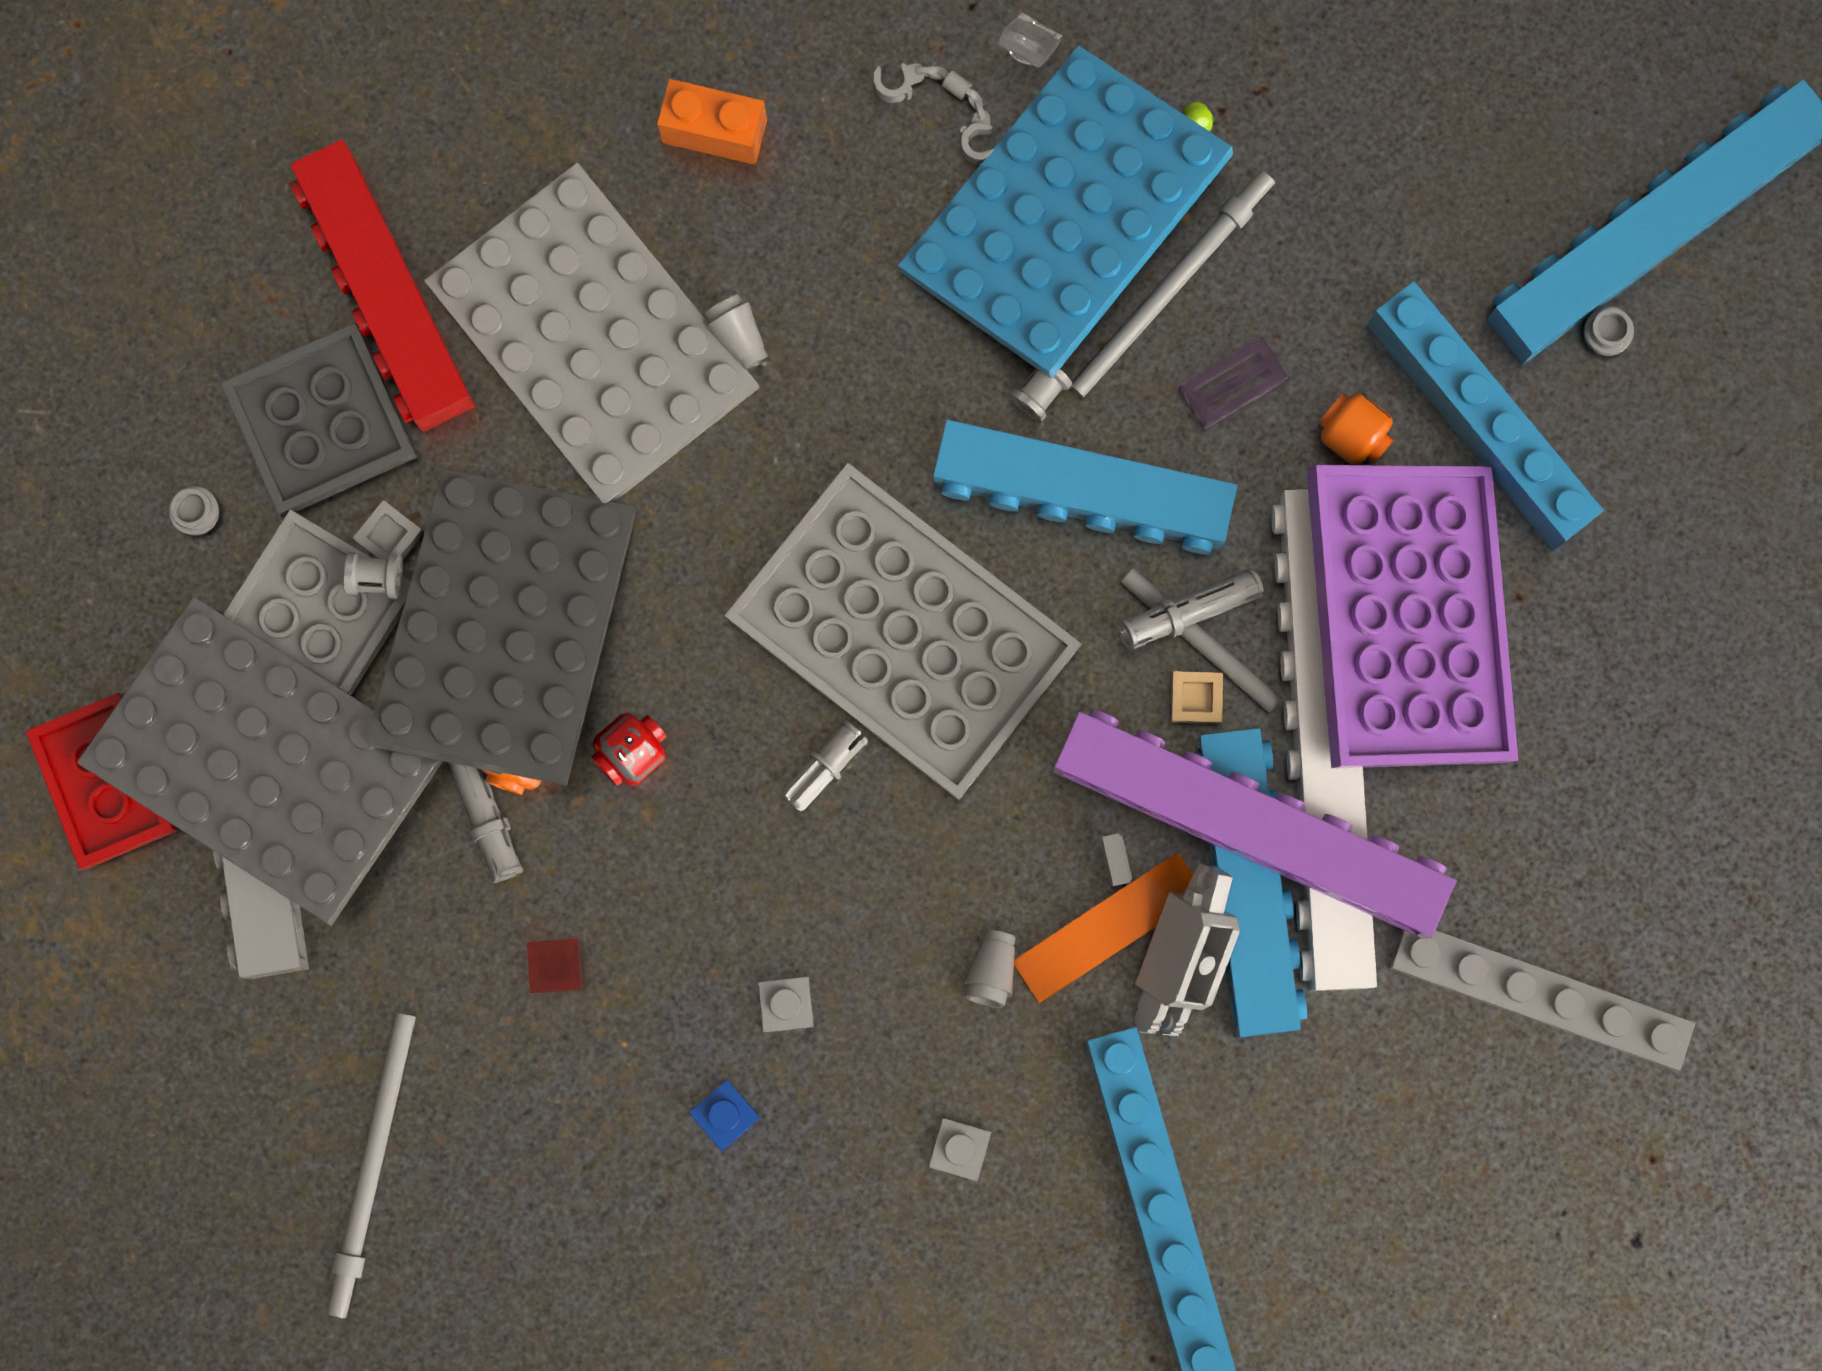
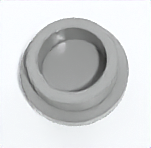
M1607 306L1595 310L1587 318L1584 325L1586 343L1594 352L1600 355L1613 356L1623 352L1630 345L1634 336L1632 320L1623 310L1616 307Z
M199 486L185 487L173 496L169 505V517L175 528L182 533L191 536L202 535L215 526L219 518V504L215 496L207 489Z

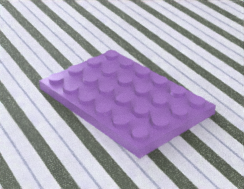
M1315 465L1308 468L1307 481L1331 768L1488 764L1519 761L1492 467Z

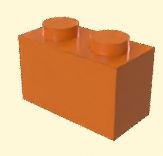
M669 79L657 123L662 143L756 165L767 123L765 102L759 99Z

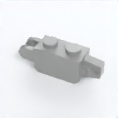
M1199 863L1185 893L1169 892L1135 983L1136 986L1143 990L1137 1006L1138 1011L1135 1012L1136 1016L1134 1017V1024H1136L1140 1033L1156 1034V1031L1160 1029L1162 1035L1179 1036V1033H1182V1029H1185L1184 1024L1187 1023L1192 1009L1203 1010L1213 1004L1240 933L1237 917L1225 910L1233 877L1215 865Z

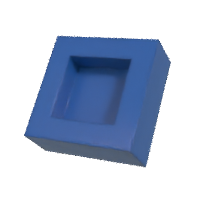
M729 1079L689 1112L721 1152L761 1118Z

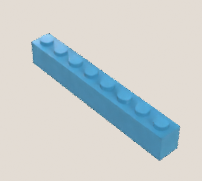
M1804 79L1789 90L1784 84L1774 89L1759 102L1764 109L1751 118L1746 112L1739 115L1722 129V133L1726 137L1714 146L1708 140L1697 146L1684 158V161L1688 164L1675 175L1670 169L1662 172L1645 187L1650 192L1637 203L1632 197L1623 201L1607 215L1611 220L1610 223L1599 231L1593 225L1588 227L1569 243L1573 248L1571 252L1560 260L1555 254H1552L1531 271L1535 277L1532 281L1522 288L1515 282L1492 300L1497 307H1495L1486 320L1522 365L1822 143V101Z
M1137 1027L1084 1041L1178 1371H1236Z

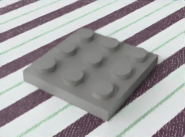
M290 509L223 616L351 696L400 619L411 581L403 577L402 591L399 599H391L387 593L359 592L357 597L348 596L344 589V570L347 554L349 552H356L361 558L371 557Z

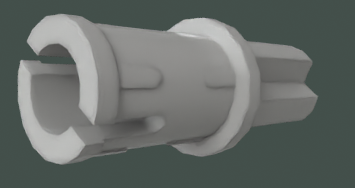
M844 720L837 731L817 752L811 751L809 753L811 760L783 789L782 794L785 800L797 810H805L832 779L838 781L841 778L839 772L868 743L867 738L863 735L860 736L861 732L851 723Z

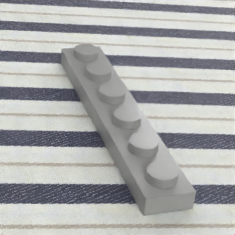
M1402 929L1389 968L1674 1071H1681L1696 1024L1436 930L1433 937L1423 939Z

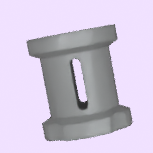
M1035 368L1019 389H1012L1008 396L1010 401L1033 420L1042 423L1046 418L1045 410L1061 390L1068 391L1072 386V381L1061 369L1051 379Z
M349 552L347 554L344 570V589L348 596L357 597L359 592L387 593L389 598L399 599L403 585V561L401 555L391 554L389 559L361 558L356 552Z

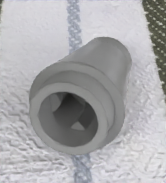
M739 294L723 300L705 312L710 322L706 327L734 359L741 364L743 369H749L768 357L749 302L743 303Z
M987 930L985 939L963 984L967 987L965 996L967 1000L987 1007H1005L1006 999L1012 997L1015 936L1002 931Z

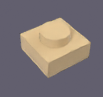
M1173 671L1171 678V723L1220 725L1222 723L1223 673Z

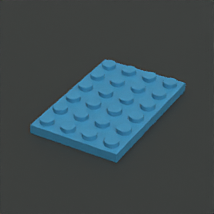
M1078 45L995 146L989 157L981 163L898 264L900 272L1052 379L1233 156L1232 146Z

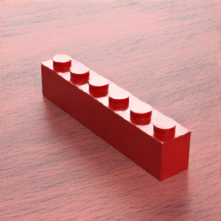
M341 139L291 163L290 166L297 178L296 181L290 183L291 189L301 208L305 210L311 207L318 221L311 225L310 228L322 251L326 252L331 249L338 265L331 268L333 276L342 293L345 295L352 292L359 306L351 311L363 336L367 337L372 334L380 349L372 353V356L383 378L387 380L393 377L399 388L400 393L393 396V399L404 421L408 423L414 420L422 432H425L475 408L476 406L345 141Z

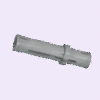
M1249 568L1233 577L1201 588L1181 598L1179 597L1174 600L1165 598L1156 602L1155 608L1118 622L1121 640L1125 647L1132 651L1158 638L1160 639L1165 636L1174 638L1183 634L1184 628L1224 613L1244 603L1262 598L1264 589L1261 579L1254 569Z
M448 762L473 830L470 832L474 843H479L493 883L502 882L517 876V874H521L524 870L515 853L508 833L511 829L510 823L507 818H502L490 784L485 782L486 774L480 768Z

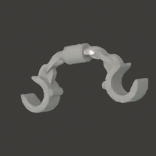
M902 63L901 74L904 83L900 88L890 90L885 88L881 82V68L879 66L874 72L875 92L881 100L888 103H897L904 99H911L912 85L921 82L924 77L943 80V88L960 100H963L965 97L968 98L970 105L976 110L972 118V124L968 127L962 126L960 128L963 157L969 163L981 165L994 151V149L985 152H975L969 147L968 143L973 137L992 135L991 118L989 113L983 110V101L978 92L971 89L972 84L953 70L949 73L946 69L939 66L923 67L918 63L906 66Z

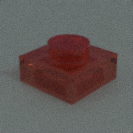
M580 939L527 943L530 993L583 989Z

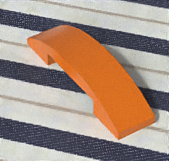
M1177 852L1014 960V967L1037 1002L1040 1004L1155 928L1169 892L1184 894L1193 877V873L1179 852Z

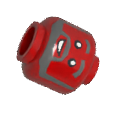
M622 713L595 736L593 745L596 753L591 758L615 786L618 787L623 782L630 787H635L664 763L666 753L661 742L667 736L649 715L639 720L631 713Z

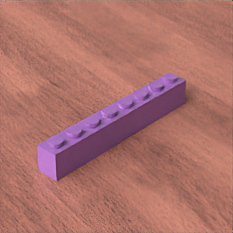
M1092 709L1089 715L1079 712L1053 773L1420 938L1433 937L1457 881L1444 875L1447 870L1446 866L1423 856H1418L1416 862L1397 854L1400 848L1399 845L1380 836L1371 835L1368 841L1350 833L1353 825L1336 816L1324 814L1321 820L1303 811L1306 804L1289 795L1278 793L1274 799L1258 792L1259 783L1242 774L1231 772L1229 778L1210 770L1213 763L1200 755L1184 751L1183 756L1180 757L1163 749L1166 742L1153 734L1138 730L1136 736L1124 732L1117 728L1119 720L1095 709Z

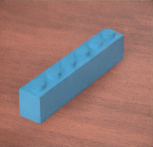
M1415 281L1375 311L1367 324L1368 328L1481 465L1492 467L1495 482L1552 551L1556 550L1605 511Z
M946 420L933 476V486L942 488L941 494L952 499L968 501L970 500V495L990 499L989 505L997 509L1018 511L1019 506L1038 510L1037 516L1046 520L1066 522L1067 517L1086 521L1085 526L1095 531L1114 533L1115 527L1134 531V538L1140 541L1162 544L1163 538L1183 542L1182 549L1203 555H1210L1212 549L1220 551L1223 547L1238 486L1237 484L951 420Z
M1260 728L1199 736L1196 740L1197 755L1213 763L1210 770L1229 778L1231 772L1242 774L1259 783L1258 792L1274 799L1276 798L1277 790L1268 789L1266 770L1273 769L1272 747L1270 740H1262ZM1209 843L1212 865L1228 872L1233 877L1225 910L1237 917L1240 933L1226 967L1235 1038L1301 1030L1300 1020L1307 1019V1005L1304 990L1295 989L1293 969H1300V953L1297 940L1289 939L1286 919H1293L1294 916L1290 889H1282L1280 874Z

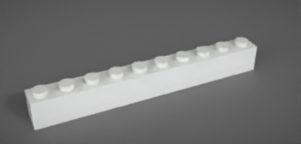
M1308 489L1285 490L1279 499V505H1272L1271 521L1273 534H1281L1282 553L1275 554L1274 569L1276 583H1284L1285 602L1278 603L1277 617L1279 632H1287L1288 651H1282L1280 659L1282 681H1290L1291 701H1284L1283 710L1285 730H1293L1294 750L1287 751L1288 779L1296 780L1297 799L1306 804L1303 812L1321 820L1324 814H1330L1343 819L1353 825L1350 833L1367 840L1363 767L1331 768ZM1303 885L1304 900L1296 901L1298 930H1306L1307 950L1299 952L1301 981H1309V991L1376 988L1373 916Z

